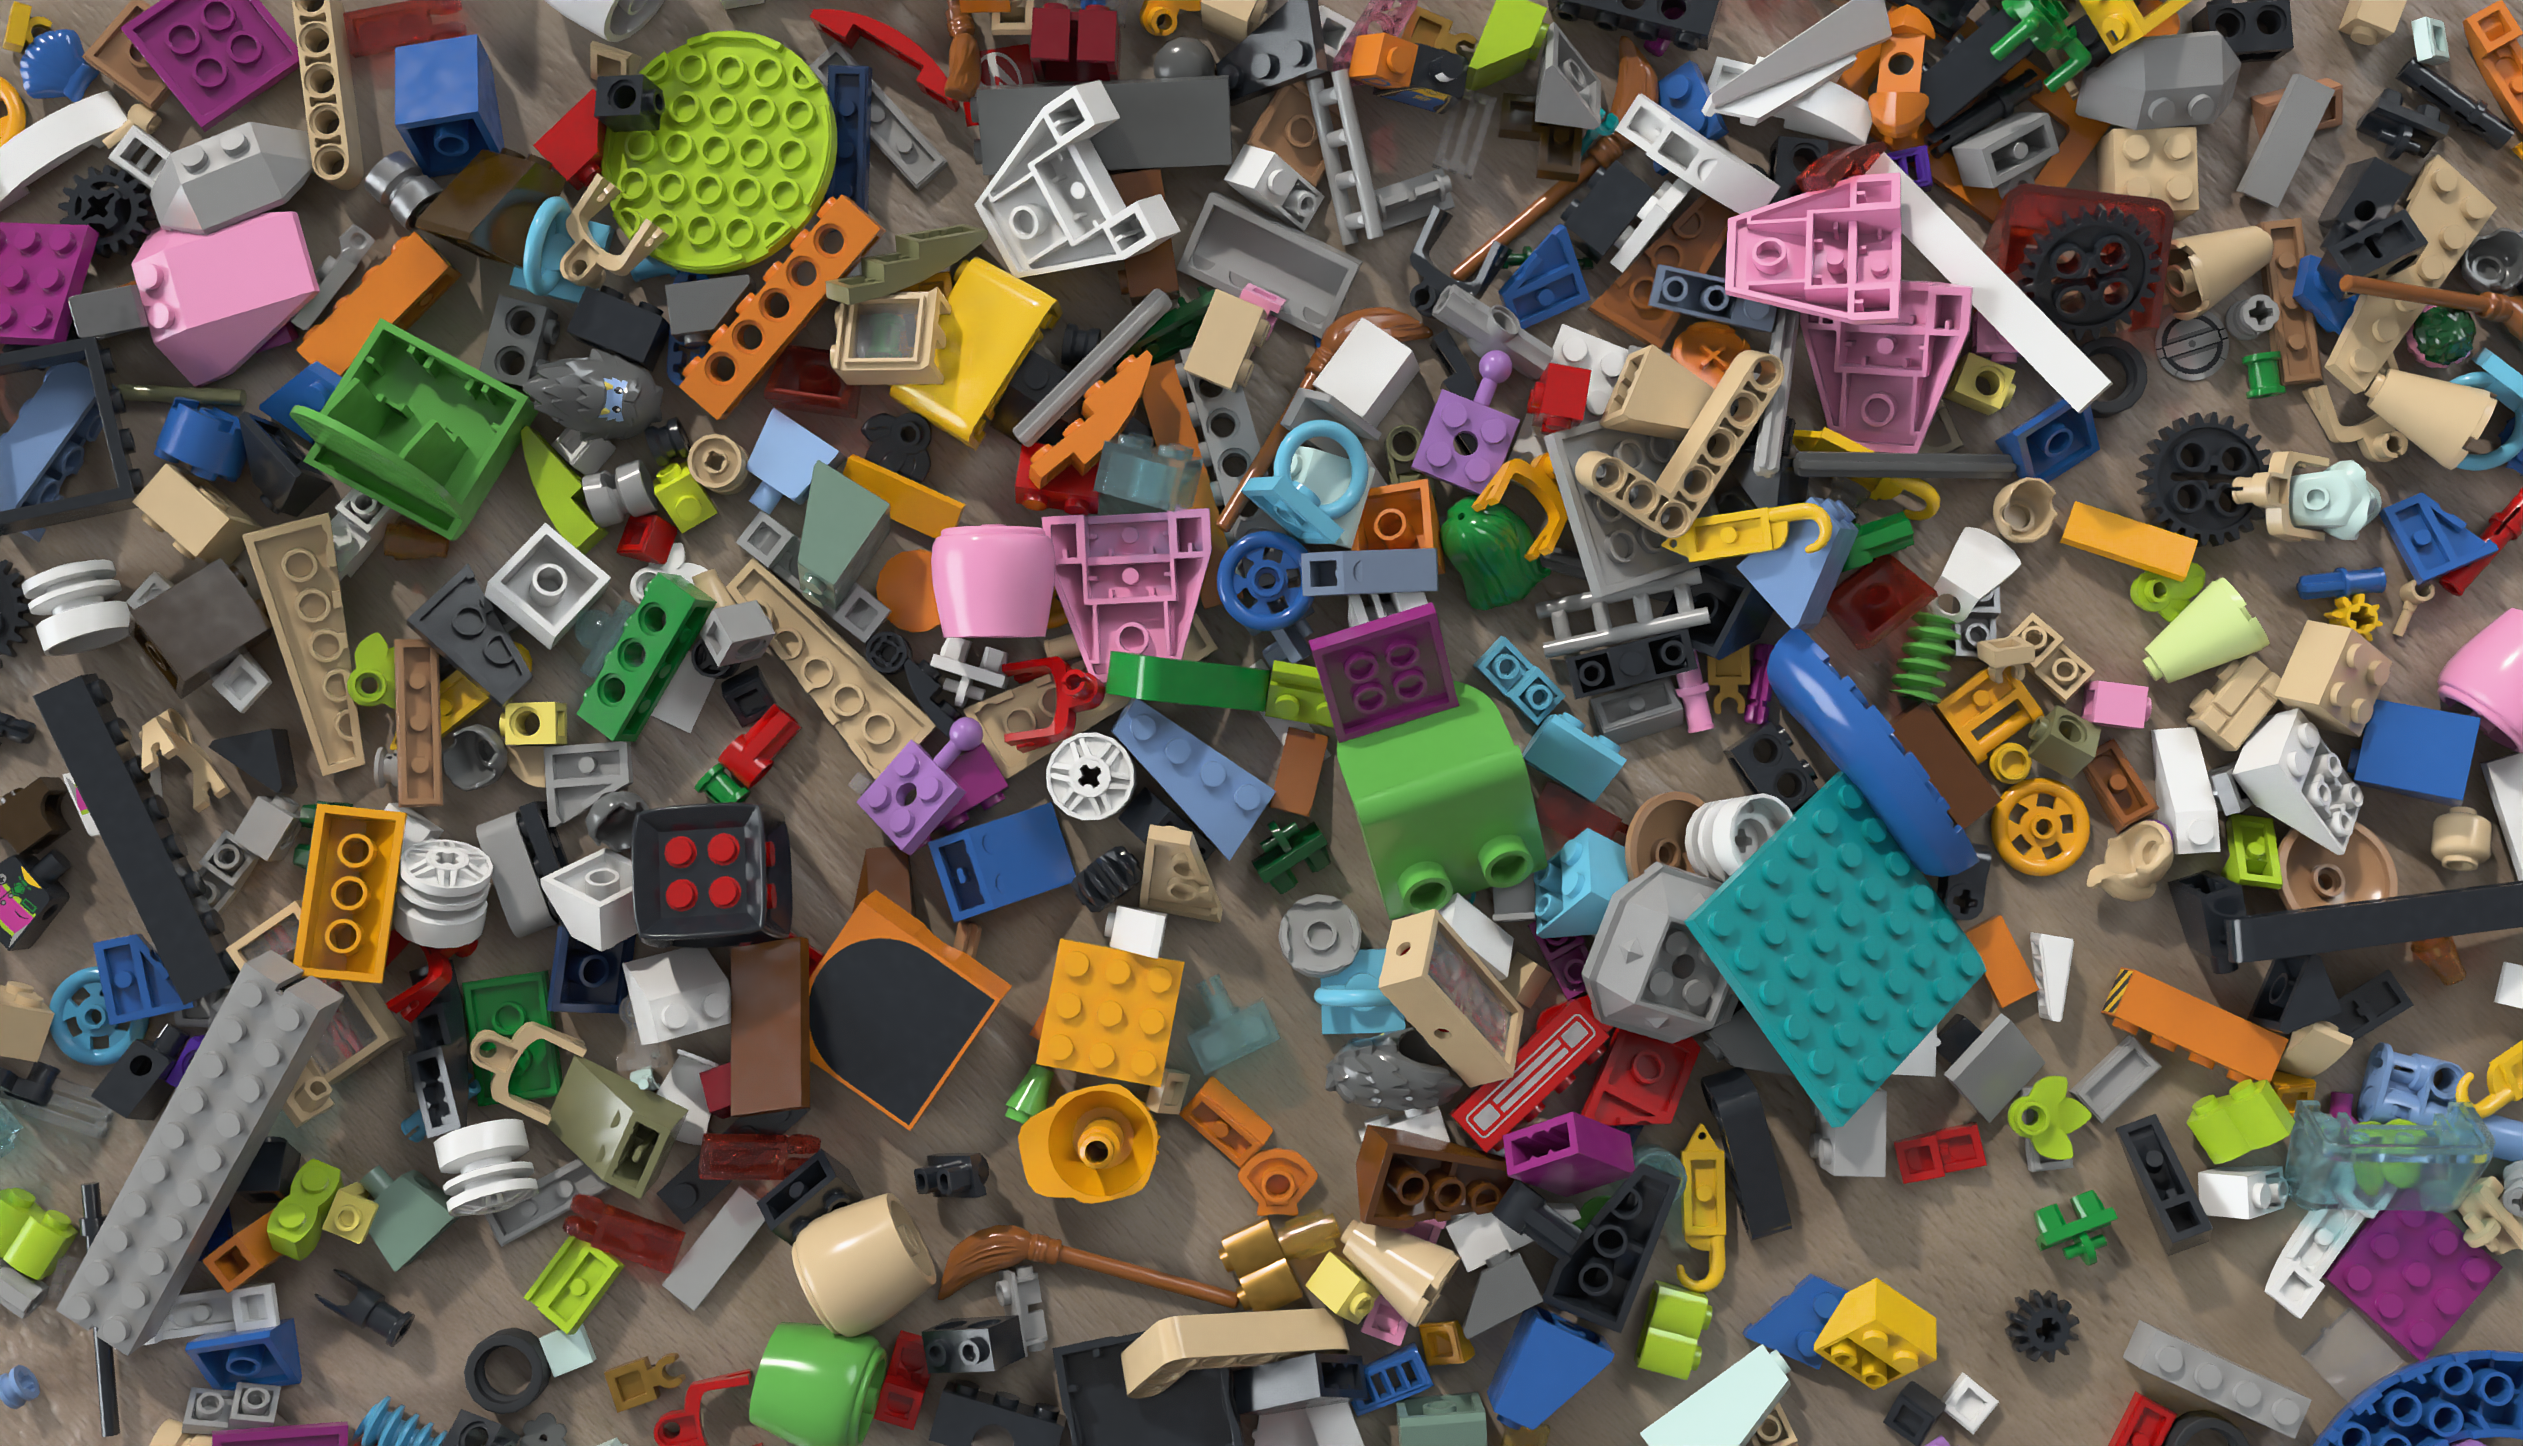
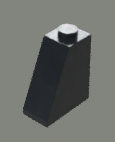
M1312 1353L1233 1371V1397L1237 1405L1238 1415H1268L1368 1399L1362 1356Z

